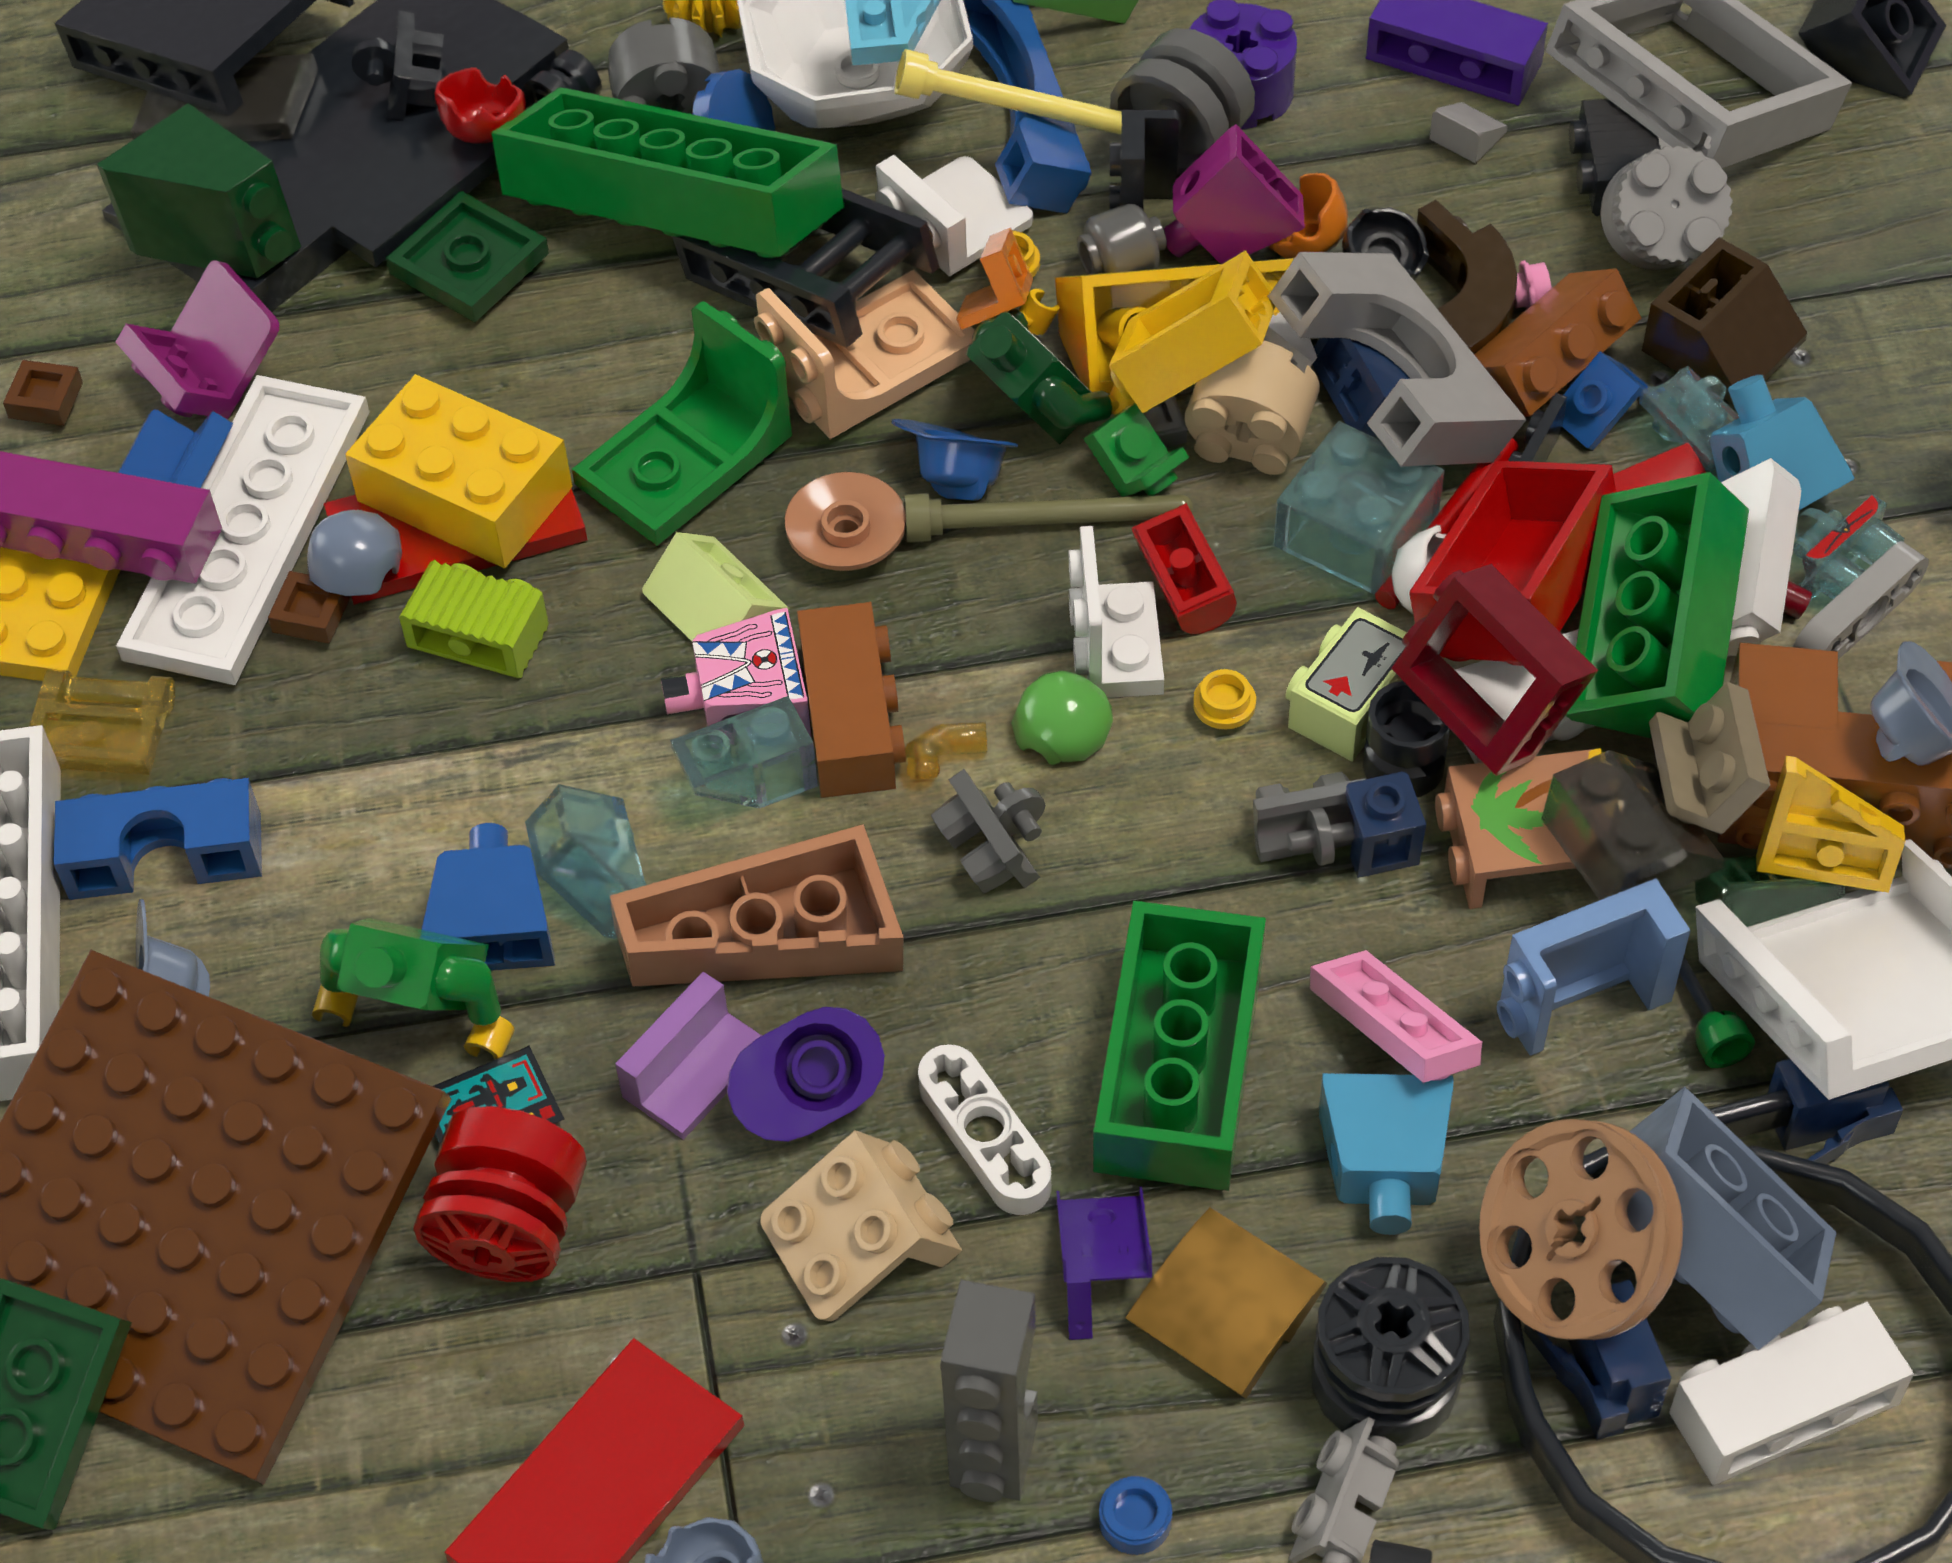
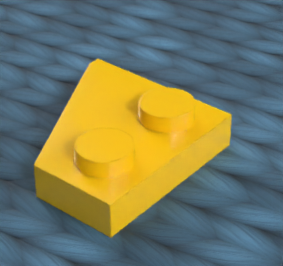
M1786 756L1757 850V871L1889 893L1905 845L1904 825L1800 759Z

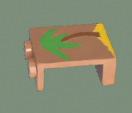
M1601 748L1535 756L1532 761L1497 776L1484 763L1448 767L1444 793L1436 794L1435 797L1436 818L1441 832L1450 831L1453 846L1449 847L1448 851L1450 875L1454 885L1464 886L1469 909L1482 908L1487 879L1590 867L1597 893L1623 890L1631 854Z

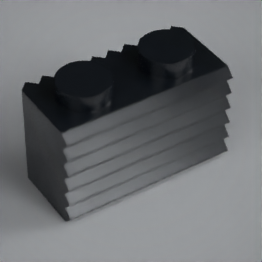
M1609 99L1582 100L1579 120L1570 121L1571 154H1581L1582 158L1577 164L1578 193L1589 194L1592 213L1598 217L1601 215V205L1605 190L1614 175L1621 168L1654 149H1661L1659 137Z

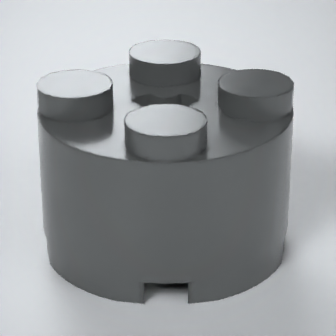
M669 18L670 24L652 26L651 20L639 22L622 32L611 45L608 55V76L612 97L693 114V103L698 91L705 90L706 85L709 83L705 79L710 74L720 72L717 54L709 34L699 25L682 18Z

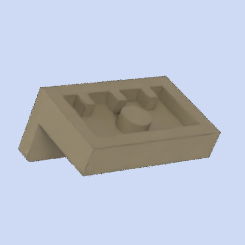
M1726 682L1707 703L1697 708L1689 722L1662 712H1657L1649 721L1666 809L1671 816L1676 817L1680 821L1723 834L1770 787L1753 708L1747 689Z

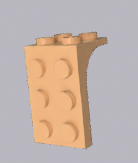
M914 269L856 301V312L863 335L848 348L812 333L769 288L756 294L758 315L754 318V324L761 341L767 340L773 343L785 359L788 395L792 398L794 406L802 419L807 423L814 422L830 439L971 360L965 353L972 344L975 330L972 327L961 330L956 320L958 313Z

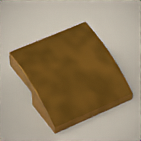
M1209 1207L1167 1257L1125 1318L1244 1398H1247L1284 1339L1290 1343L1328 1283Z

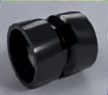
M1404 681L1393 682L1383 687L1370 702L1363 769L1366 779L1406 772L1410 777L1416 797H1422L1434 790L1443 778L1450 728Z

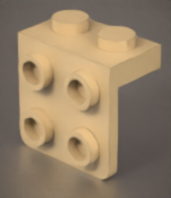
M854 1130L762 1212L760 1222L763 1230L812 1313L818 1319L825 1321L836 1320L908 1257L943 1268L963 1251L949 1229L953 1225L950 1213L936 1197L926 1193L916 1177V1174L920 1172L916 1159L905 1146L896 1140L887 1142Z

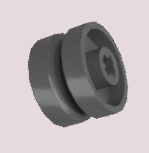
M1174 28L1160 34L1147 48L1139 62L1133 64L1118 81L1110 94V109L1117 111H1178L1177 175H1182L1229 128L1235 124L1241 128L1254 111L1255 91L1246 69L1235 54L1218 40L1195 29Z

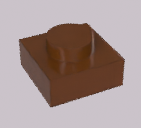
M22 360L3 401L8 418L64 426L83 384L79 369L75 366Z
M289 571L268 616L272 633L330 644L351 596L326 592L310 581L309 574Z

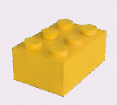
M416 374L345 453L357 501L503 568L508 566L573 487L563 439Z

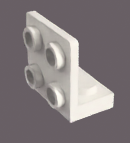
M1093 526L1080 527V549L1069 550L1070 586L1072 588L1069 589L1071 626H1074L1075 637H1077L1073 638L1075 673L1078 675L1087 674V679L1102 689L1107 698L1164 695V674L1154 583L1137 582L1099 585Z

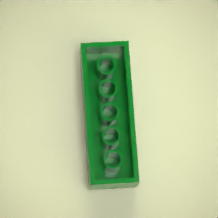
M559 87L513 120L508 121L492 132L503 195L525 199L532 205H551L569 209L576 215H595L613 219L618 224L624 226L639 225L661 230L668 236L697 238L708 241L716 247L732 246L750 250L765 258L785 255L789 252L790 248L812 231L819 229L825 221L844 208L837 144L562 87Z

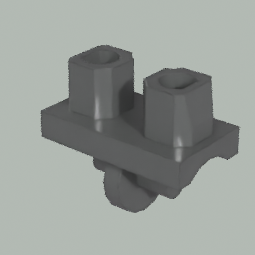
M965 769L948 779L957 794L948 799L930 816L954 849L980 831H983L988 840L960 859L962 865L981 891L985 894L1012 877H1015L1024 888L1040 878L1012 836L1021 833L1026 841H1033L1041 835L1042 830L1037 821L1044 813L1046 805L1040 793L1034 788H1022L1015 791L1011 783L1005 782L1000 784L994 791L995 796L999 800L994 808L983 791L977 788Z
M1343 772L1321 775L1313 783V788L1290 792L1288 788L1283 787L1280 783L1258 787L1256 799H1253L1255 847L1260 862L1313 853L1318 865L1333 863L1335 858L1334 848L1352 845V840L1355 837V822L1345 796L1346 786L1351 782L1365 780L1366 778L1350 781Z

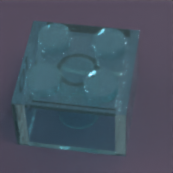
M1338 421L1277 499L1274 546L1375 595L1392 573L1398 549L1414 535L1426 530L1439 513L1445 470L1435 465L1401 467L1379 439Z

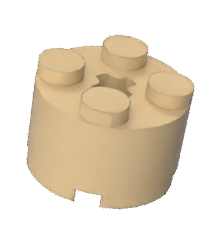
M1263 341L1261 346L1198 381L1195 384L1185 412L1186 427L1196 440L1195 452L1210 462L1221 463L1225 462L1228 457L1252 462L1253 466L1263 473L1270 475L1282 474L1288 462L1293 460L1299 452L1319 393L1320 386L1315 372L1307 364L1304 373L1291 363L1292 352L1277 344Z

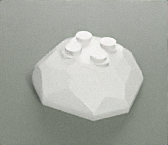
M737 0L753 83L792 120L806 127L833 128L882 122L928 108L943 94L933 91L931 96L921 94L919 99L895 94L894 86L899 61L852 66L844 0ZM941 0L914 51L928 54L930 61L938 63V69L959 73L973 48V38L963 0Z

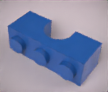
M219 778L201 784L176 787L154 786L143 791L110 795L88 794L77 799L55 801L54 866L69 900L134 892V871L136 865L147 853L164 846H177L185 849L198 884L262 877L261 813L249 778L234 780Z

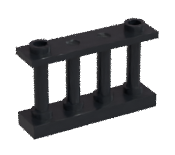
M843 188L844 208L825 221L819 228L835 236L800 266L791 265L781 260L817 230L812 231L790 248L789 252L785 255L774 258L761 257L754 251L732 246L716 247L708 241L688 236H672L687 280L757 309L756 294L769 288L812 333L846 348L863 335L856 312V300L900 262H904L931 274L940 267L933 244V234L927 221ZM859 245L876 251L875 254L841 283L822 278Z

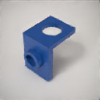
M1599 351L1563 394L1567 396V403L1562 427L1586 448L1594 450L1639 396L1659 408L1665 400L1628 367Z

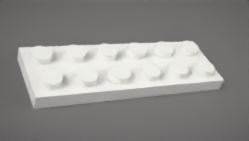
M256 375L232 422L234 424L201 486L203 489L210 490L222 526L215 545L196 584L172 579L168 581L150 579L116 645L121 661L236 685L268 620L289 571H292L324 503L345 464V453L355 443L370 413L366 397Z

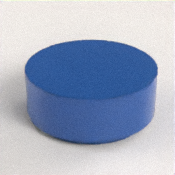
M1131 1476L1114 1482L1106 1489L1099 1505V1525L1102 1535L1112 1547L1126 1554H1145L1157 1549L1168 1537L1172 1523V1505L1168 1494L1158 1483L1145 1477Z

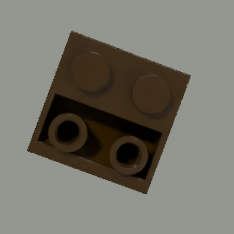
M1718 237L1651 303L1642 352L1691 380L1689 375L1690 368L1717 396L1733 404L1728 391L1731 385L1755 375H1763L1766 381L1806 341L1807 331L1769 265Z

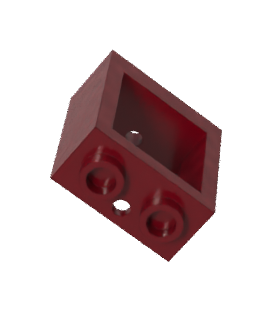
M1492 564L1466 573L1458 570L1449 575L1435 590L1433 598L1437 602L1427 617L1415 623L1405 634L1402 644L1406 648L1391 669L1497 776L1534 759L1599 670ZM1468 612L1535 678L1505 721L1439 655Z

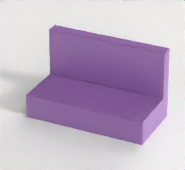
M703 971L615 1063L622 1098L684 1140L726 1095L729 1071L738 1054L762 1035L728 1013L724 985Z

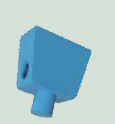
M1763 375L1745 378L1728 388L1739 418L1714 431L1710 438L1717 477L1720 482L1772 458L1799 480L1802 490L1799 504L1800 510L1854 480L1850 467L1809 399L1797 397L1772 400Z
M1322 1074L1319 1119L1337 1198L1345 1204H1369L1370 1228L1377 1233L1395 1235L1408 1231L1412 1226L1411 1205H1429L1436 1202L1454 1086L1453 1075L1443 1080L1423 1083L1414 1075Z

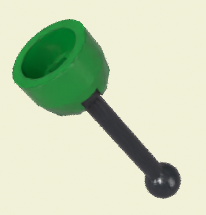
M1683 956L1679 974L1703 1016L1697 1022L1694 1033L1697 1049L1708 1067L1724 1068L1744 1059L1752 1051L1755 1039L1746 1023L1735 1012L1726 1010L1718 1012L1714 1010L1687 959Z

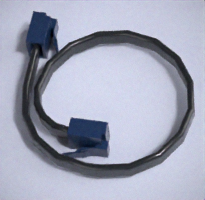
M1789 1059L1777 1062L1767 1094L1709 1109L1738 1138L1775 1129L1784 1151L1826 1140L1824 1148L1807 1159L1759 1146H1748V1148L1799 1197L1836 1207L1906 1254L1952 1317V1255L1928 1223L1850 1171L1826 1165L1830 1161L1834 1162L1847 1149L1861 1142L1894 1134L1903 1108L1893 1088H1889L1888 1081L1828 1100L1797 1065ZM1606 1146L1585 1155L1583 1158L1585 1170L1593 1179L1600 1177L1608 1165ZM1523 1228L1517 1229L1510 1255L1512 1262L1520 1268L1527 1263L1532 1252V1241L1529 1234ZM1630 1280L1611 1285L1615 1297L1622 1303L1629 1300L1635 1292ZM1499 1297L1493 1323L1508 1409L1521 1442L1571 1520L1628 1563H1724L1665 1545L1592 1491L1544 1417L1532 1387L1521 1320L1506 1307ZM1574 1299V1303H1573V1307H1572L1571 1314H1572L1573 1309H1574V1307H1575V1299ZM1646 1318L1635 1327L1613 1337L1593 1340L1568 1339L1575 1358L1572 1353L1568 1354L1565 1349L1553 1345L1545 1334L1534 1330L1526 1324L1524 1325L1523 1331L1557 1374L1556 1378L1575 1395L1583 1407L1596 1440L1622 1434L1626 1425L1660 1415L1661 1406H1663L1665 1394H1667L1671 1381V1375ZM1952 1487L1922 1527L1853 1563H1923L1929 1560L1952 1530Z

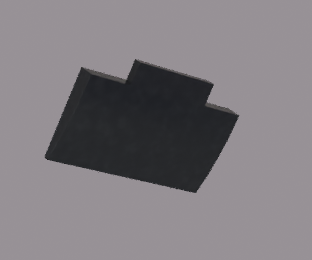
M376 0L246 99L244 104L231 116L225 115L216 122L272 160L301 244L300 249L260 277L238 276L262 303L273 312L349 250L374 267L379 266L394 250L460 191L468 194L498 169L493 142L474 144L453 137L445 128L440 118L438 107L430 108L407 104L404 121L387 118L390 82L372 86L354 73L351 63L352 53L360 42L378 37L395 45L398 11L415 13L414 30L443 35L440 70H442L441 80L450 73L468 68L479 69L483 77L491 84H499L501 77L506 75L511 80L512 85L523 91L526 102L525 109L530 105L524 89L526 82L538 72H548L551 69L552 61L563 51L569 49L567 38L497 0ZM110 203L102 209L104 219L122 231L113 205ZM167 261L197 282L200 281L206 268Z

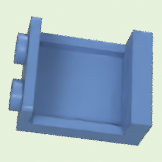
M1655 878L1512 935L1507 965L1503 968L1504 982L1501 998L1497 1002V1012L1506 1033L1511 1038L1518 1037L1530 1056L1544 1050L1552 1010L1624 981H1630L1648 1011L1672 1001L1690 929L1658 880Z

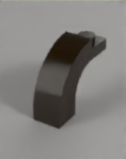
M1434 200L1418 209L1417 224L1423 230L1426 237L1427 249L1429 251L1427 262L1458 293L1451 301L1437 309L1475 355L1512 323L1517 290L1516 263L1507 242L1491 223L1472 233L1460 217L1453 216L1442 204Z

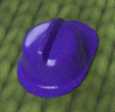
M822 1007L806 1012L755 1039L738 1054L729 1071L727 1094L733 1114L746 1130L765 1140L788 1142L815 1132L857 1109L874 1094L883 1077L885 1057L879 1035L865 1018L848 1009Z

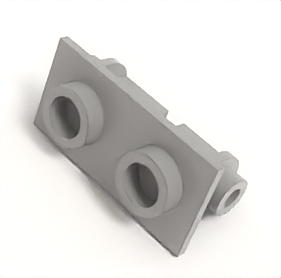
M1368 1417L1343 1432L1335 1431L1324 1444L1317 1460V1469L1322 1471V1475L1315 1493L1310 1494L1304 1500L1293 1520L1292 1532L1298 1536L1288 1561L1297 1563L1315 1553L1323 1558L1322 1563H1362L1377 1521L1354 1508V1505L1358 1501L1374 1511L1381 1509L1399 1465L1398 1459L1394 1456L1397 1447L1392 1441L1380 1436H1371L1368 1440L1375 1420Z

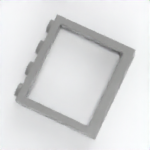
M1738 0L1571 1L1563 4L1545 51L1672 148L1680 145L1684 149L1691 147L1695 152L1701 151L1705 157L1716 160L1721 168L1830 130L1852 84L1843 75ZM1683 2L1692 8L1689 16L1680 10ZM1672 20L1775 96L1728 111L1626 34ZM1708 135L1711 137L1709 150L1704 147Z

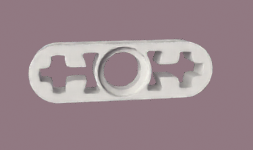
M941 1045L928 1051L921 1059L918 1068L921 1098L999 1208L1014 1215H1027L1041 1209L1051 1195V1165L1036 1141L971 1052L957 1045ZM946 1071L952 1078L960 1075L961 1092L966 1100L958 1105L957 1093L947 1081L938 1083V1073ZM989 1116L997 1119L1003 1125L1004 1130L996 1139L980 1142L968 1136L965 1128L973 1119ZM1010 1151L1011 1163L1022 1177L1032 1175V1187L1024 1189L1018 1182L1009 1185V1170L1003 1158Z

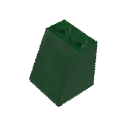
M189 103L97 164L129 249L136 255L201 268H207L212 261L227 263L237 275L258 278L301 248L272 160Z

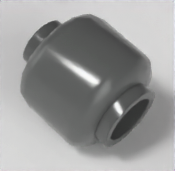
M1126 204L1088 218L1084 226V234L1079 235L1077 238V247L1087 275L1157 269L1159 265V251L1166 249V237L1163 227L1156 216L1148 218L1147 214L1139 206Z

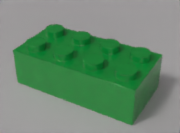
M1133 901L1093 1131V1172L1229 1191L1263 961L1266 918Z

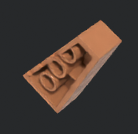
M864 824L610 895L614 929L632 987L692 983L703 971L718 982L903 971L904 937Z

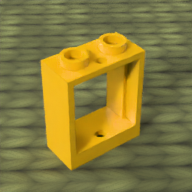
M1246 250L1129 319L1109 367L1111 368V377L1117 390L1126 399L1132 398L1142 413L1263 344L1276 307L1268 297L1273 289Z

